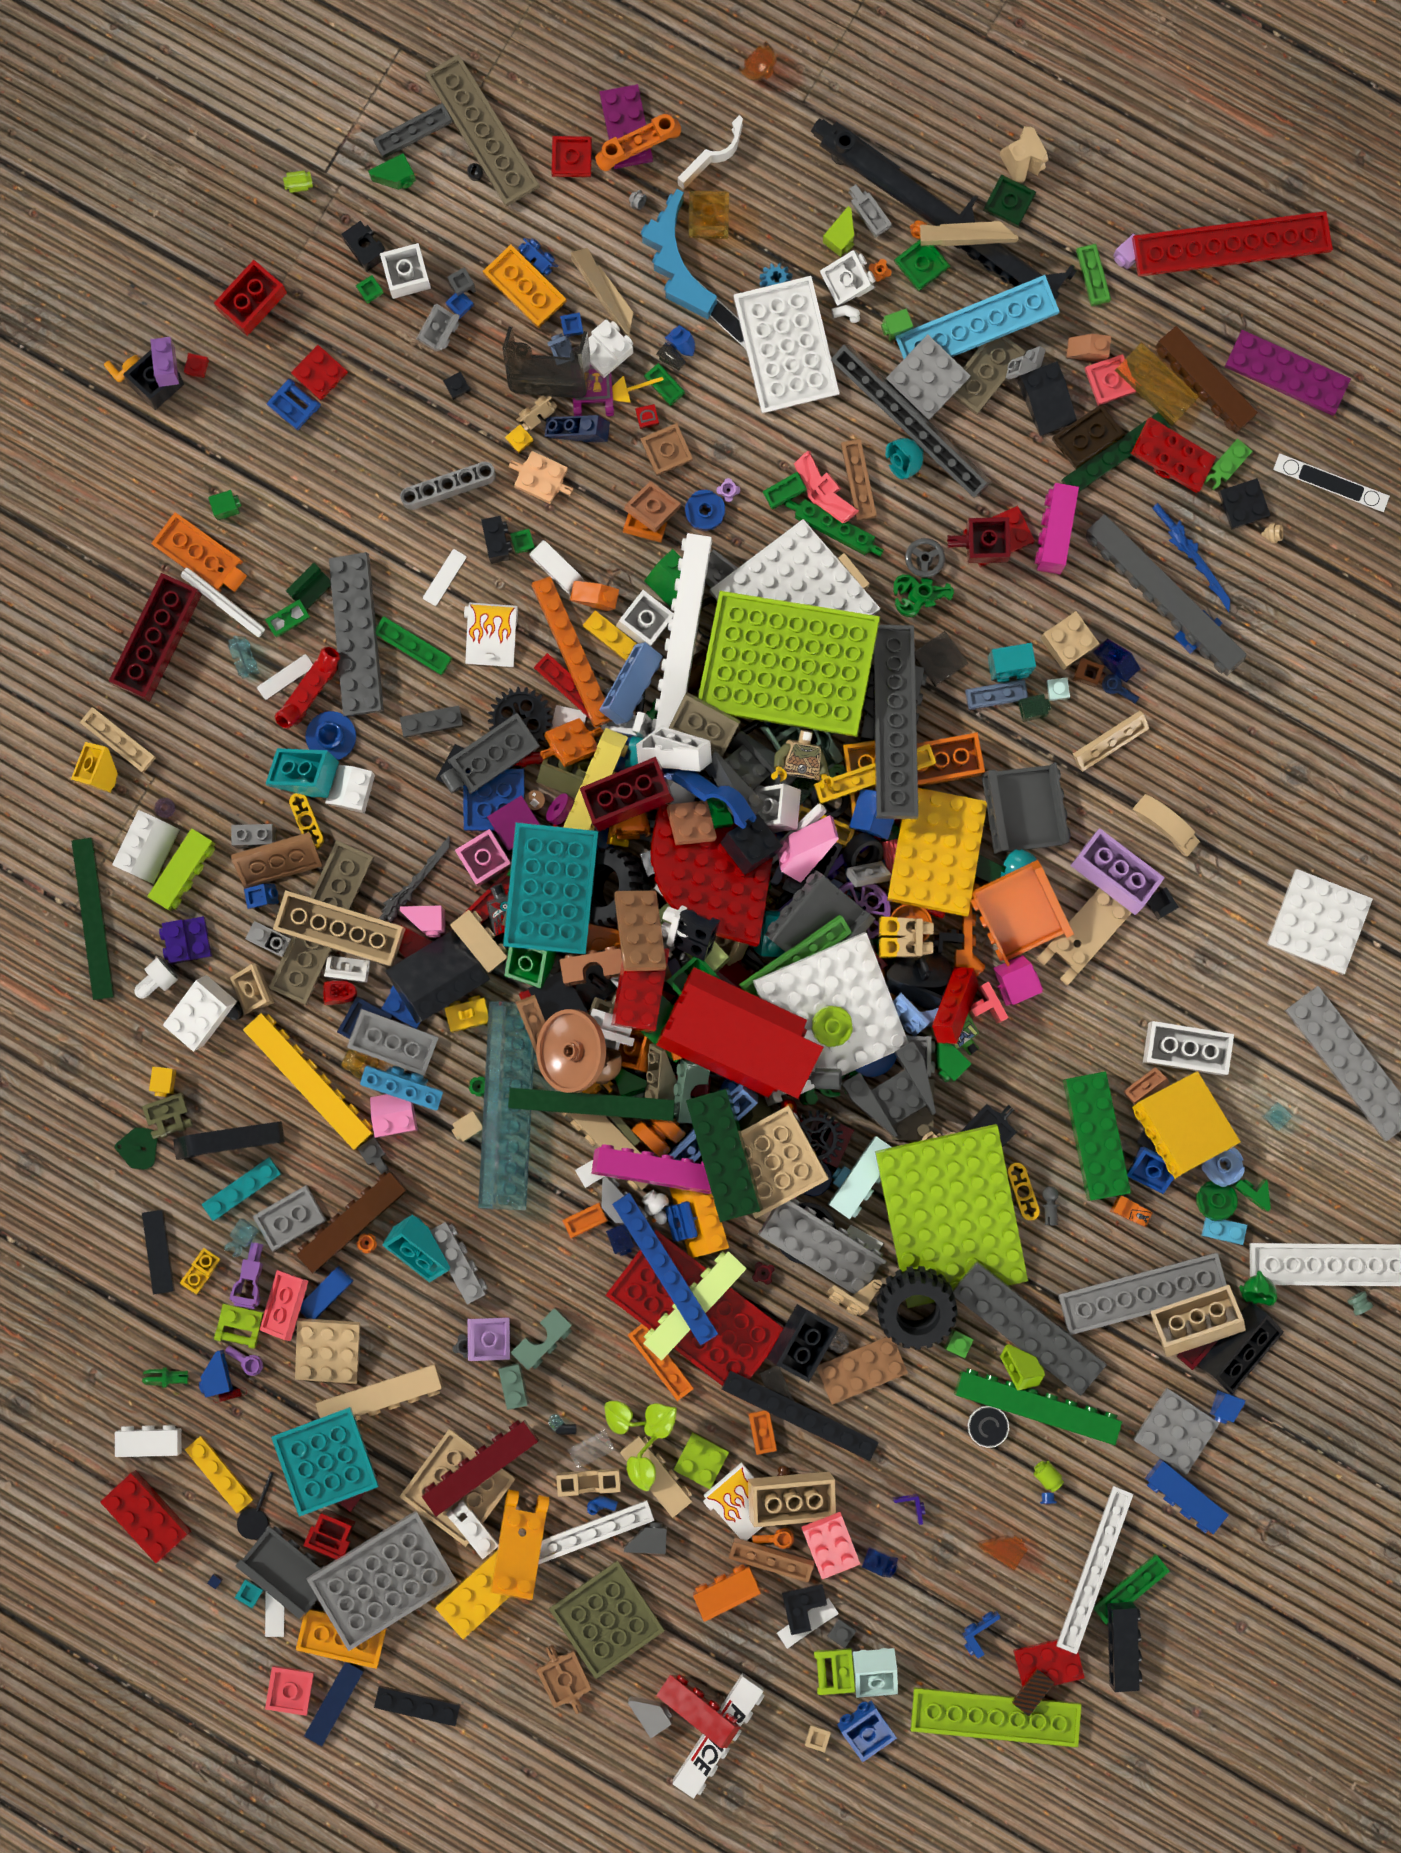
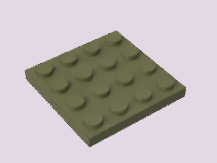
M618 1560L549 1607L550 1612L595 1679L665 1631Z

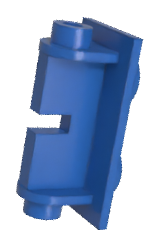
M523 238L526 244L522 243L519 246L520 254L529 262L536 258L537 260L533 266L542 275L548 276L552 272L551 267H558L554 262L555 258L549 252H544L540 248L541 244L534 238Z

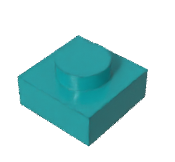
M246 1578L235 1599L253 1608L263 1589Z

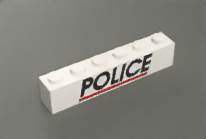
M742 1673L722 1703L720 1710L724 1714L729 1713L737 1719L736 1723L739 1726L743 1722L747 1724L753 1715V1712H751L755 1704L758 1706L765 1696L763 1694V1687ZM740 1729L733 1738L734 1742L737 1740L741 1733ZM702 1734L675 1775L673 1785L693 1799L696 1794L701 1795L706 1787L704 1782L707 1777H712L718 1768L717 1762L720 1758L724 1759L730 1748H720Z

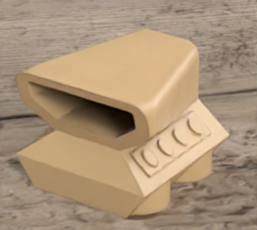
M1024 126L1019 140L1009 144L1000 151V157L1012 179L1020 184L1025 181L1027 170L1038 176L1039 172L1046 168L1045 162L1048 161L1047 151L1032 127Z

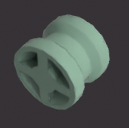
M1366 1291L1360 1292L1347 1300L1348 1304L1353 1306V1312L1356 1316L1370 1310L1374 1306L1372 1302L1368 1301Z

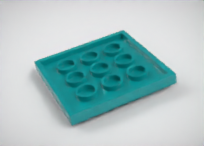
M351 1407L271 1437L299 1517L379 1487Z

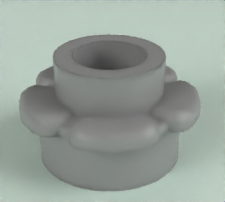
M642 190L631 193L629 197L631 208L642 209L645 205L647 197L642 193Z

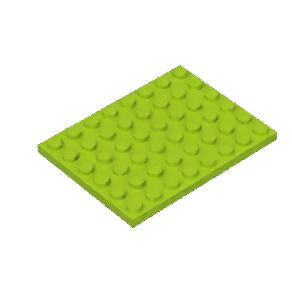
M720 591L698 698L730 716L857 737L880 616Z
M997 1124L875 1151L898 1266L902 1272L906 1271L907 1267L913 1266V1269H918V1266H924L926 1271H929L931 1268L936 1270L937 1276L942 1274L953 1290L976 1261H978L1008 1286L1028 1281ZM913 1295L905 1299L907 1308L935 1302L930 1297L924 1295Z

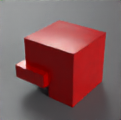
M325 1509L320 1513L316 1525L311 1526L303 1546L333 1559H338L347 1552L351 1542L348 1539L356 1521Z

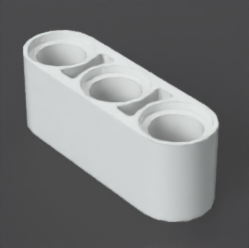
M544 540L529 554L569 595L572 592L574 581H584L581 575Z

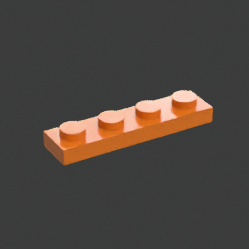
M641 1324L627 1336L678 1402L692 1391L694 1387L669 1354L661 1361L643 1344L646 1340L644 1336L649 1329Z

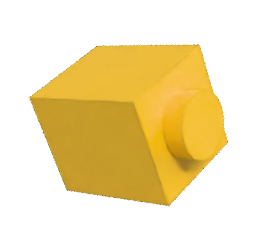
M152 1066L149 1091L155 1092L154 1096L167 1097V1093L173 1094L177 1070Z

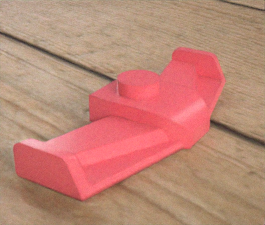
M809 450L794 463L807 488L808 498L813 504L818 505L841 523L849 521L859 512L857 508L836 494L841 487L829 473L821 476Z

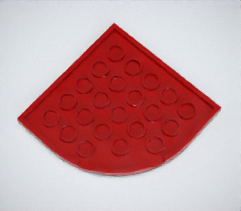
M665 804L658 807L651 842V866H653L657 886L667 903L676 910H679L681 906H685L687 910H692L703 918L711 920L713 917L720 920L715 936L757 947L760 942L773 858L744 875L720 843L729 831L738 826L733 823L732 827L715 829L717 837L715 841L676 845L666 809L668 805Z

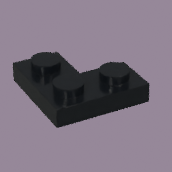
M823 1584L782 1592L791 1635L812 1631L807 1610L827 1605Z

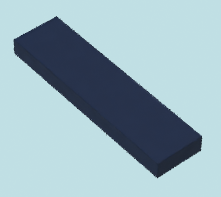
M349 1662L344 1663L304 1737L321 1747L323 1746L364 1672L363 1669Z

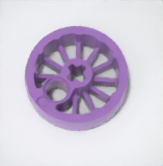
M851 881L838 888L843 893L850 889L855 903L860 907L864 906L863 910L866 912L882 915V917H890V901H887L888 896L877 884L861 886L859 901L854 891L855 886ZM865 888H871L872 892L865 894ZM871 895L877 898V904L874 907H870L867 904V898ZM883 904V912L875 911ZM876 920L873 923L877 927L873 931H870L869 928L866 930L869 940L879 935V923Z

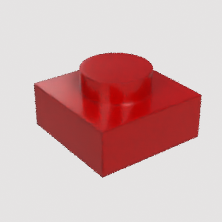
M188 353L184 373L205 378L209 362L208 357Z

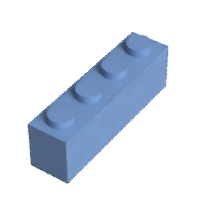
M646 642L636 644L599 711L616 724L630 721L634 715L635 707L643 698L644 690L651 684V677L659 669L663 656Z

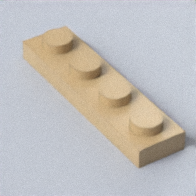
M93 707L79 722L142 773L156 759L154 755Z
M1138 711L1073 753L1078 768L1082 772L1150 729L1144 714Z

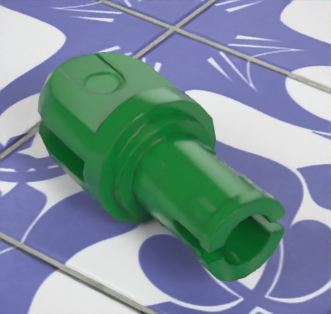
M163 1367L162 1369L145 1370L142 1374L143 1377H146L142 1379L145 1385L167 1388L169 1384H188V1371H169L167 1367Z

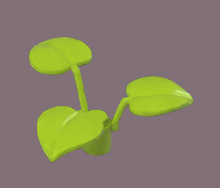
M608 1401L604 1407L607 1424L613 1432L625 1434L628 1432L629 1426L644 1425L646 1435L651 1436L648 1443L638 1453V1457L631 1456L627 1461V1473L630 1480L638 1488L650 1491L655 1481L656 1470L652 1461L647 1457H642V1455L655 1440L665 1438L671 1433L676 1419L677 1407L653 1403L646 1409L645 1421L631 1422L633 1413L626 1404L619 1401Z

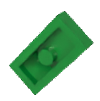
M1240 1179L1232 1185V1187L1261 1210L1269 1212L1271 1205L1267 1179H1263L1255 1190H1253L1254 1185L1246 1179L1243 1181Z

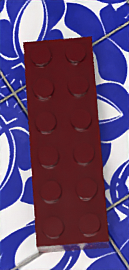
M160 574L109 679L113 686L148 702L151 701L202 596L198 589L166 574Z

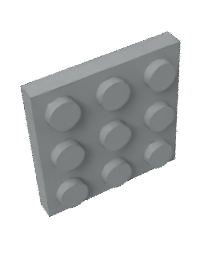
M927 334L887 376L886 380L929 421L966 383L971 375Z
M1166 1388L1133 1440L1184 1475H1187L1220 1423Z

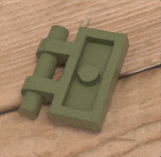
M178 1093L142 1106L148 1126L157 1124L158 1129L151 1131L153 1139L168 1137V1134L176 1131L183 1132L186 1128L193 1126L191 1118L182 1120L181 1115L188 1113L183 1093ZM171 1118L175 1119V1124L165 1127L163 1121Z

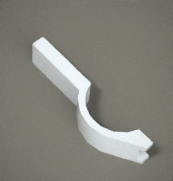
M740 115L732 122V132L734 134L732 143L721 151L705 149L678 177V186L684 190L710 163L724 162L733 156L737 150L743 127V118Z

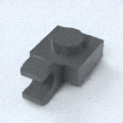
M376 1137L371 1138L357 1148L369 1166L374 1163L380 1174L389 1170L382 1159L386 1153Z

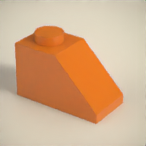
M574 581L570 601L599 610L609 611L616 608L619 589L598 583Z

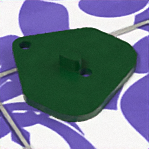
M134 1128L115 1144L116 1151L129 1167L149 1169L154 1165L158 1138L153 1139L151 1131L154 1130Z

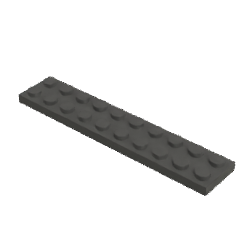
M879 625L873 653L876 819H918L914 625Z

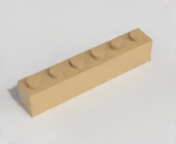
M560 1113L563 1117L567 1115L572 1120L570 1124L578 1132L581 1130L586 1135L584 1138L591 1146L601 1147L602 1144L614 1146L615 1150L630 1148L634 1149V1153L641 1154L605 1116ZM627 1181L633 1190L636 1191L638 1189L640 1192L648 1185V1183Z
M436 1363L316 1403L320 1418L351 1407L357 1421L361 1419L360 1415L368 1413L369 1416L381 1413L380 1409L388 1407L391 1410L400 1407V1402L408 1400V1404L419 1401V1396L427 1394L428 1397L440 1394L439 1390L444 1388Z

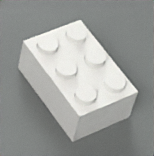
M205 975L193 983L163 1026L194 1052L206 1044L237 1001L210 977Z

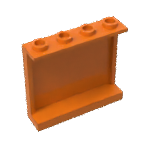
M1038 860L972 892L974 899L971 900L975 911L980 910L982 916L979 919L983 927L988 926L990 933L987 934L992 945L996 943L998 949L995 952L1000 962L1004 960L1007 966L1010 965L1008 960L1062 934H1065L1066 938L1074 935Z

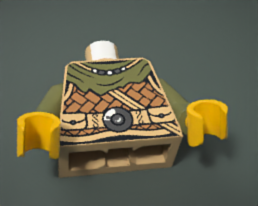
M801 730L799 741L789 739L775 753L774 769L776 771L771 775L773 780L778 775L780 776V782L785 780L787 775L819 780L820 777L822 778L819 782L821 789L825 787L824 782L828 783L829 789L833 786L834 781L829 776L823 751L819 746L811 743L813 732Z

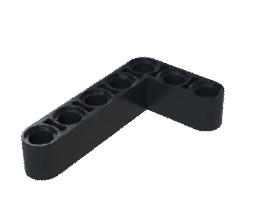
M282 1121L191 1134L173 1140L176 1160L193 1158L203 1154L285 1142Z

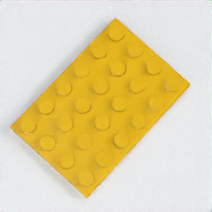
M918 788V819H901L887 901L968 917L987 808L986 801Z

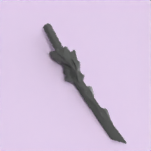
M450 836L442 843L436 853L427 859V864L412 877V882L408 886H403L400 892L392 894L393 897L383 903L385 905L381 911L383 914L378 919L383 921L389 920L390 923H393L400 906L406 905L407 901H412V892L449 849Z

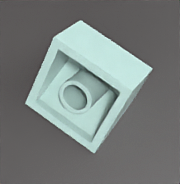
M894 1648L853 1652L856 1698L898 1694L897 1664Z

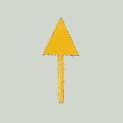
M623 376L612 386L613 401L631 403L629 391L663 381L664 378L659 377L627 388Z

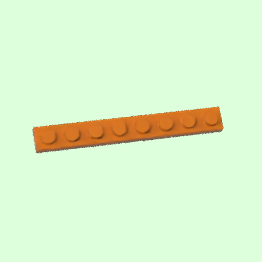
M551 576L532 582L531 586L594 728L611 722L612 720L599 711L605 698Z

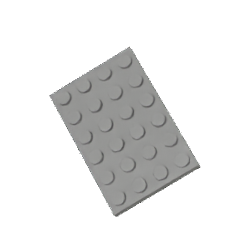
M417 1511L409 1514L306 1578L348 1651L458 1583Z

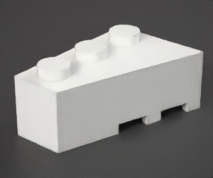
M660 726L636 744L638 764L656 757L662 768L701 771L712 762L709 740Z

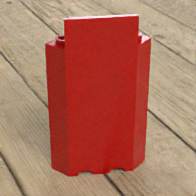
M695 967L689 974L682 993L675 1002L670 1017L663 1027L656 1044L660 1048L768 1098L773 1091L777 1092L780 1090L797 1099L824 1048L804 1038L807 1032L805 1028L806 1019Z

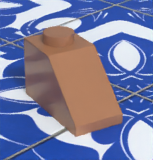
M1087 334L1068 338L1066 358L1093 362L1107 360L1110 353L1111 336Z

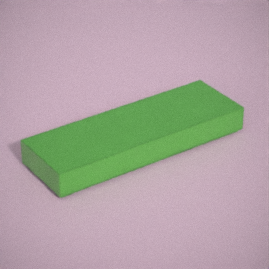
M1092 244L1077 248L1076 253L1090 305L1095 306L1110 302L1111 297L1097 245Z

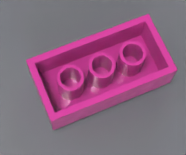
M1055 483L1053 488H1049L1048 494H1046L1044 506H1047L1041 520V525H1044V527H1042L1038 538V544L1041 547L1036 552L1034 564H1038L1037 571L1061 574L1066 566L1079 490L1077 486Z

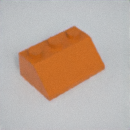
M741 1564L732 1569L733 1573L727 1576L723 1573L714 1578L715 1582L709 1585L703 1583L695 1588L696 1591L693 1592V1597L704 1622L761 1594L760 1586L749 1565L744 1566V1564Z

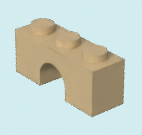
M620 1468L562 1472L556 1475L558 1497L574 1496L588 1492H621Z

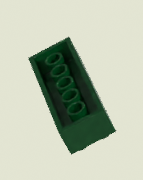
M729 1088L686 1100L720 1222L761 1211L763 1209Z

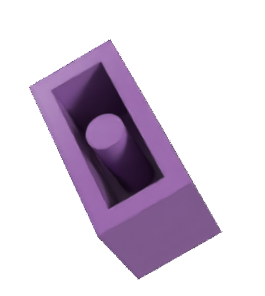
M171 337L150 339L154 376L159 387L179 384L176 352Z

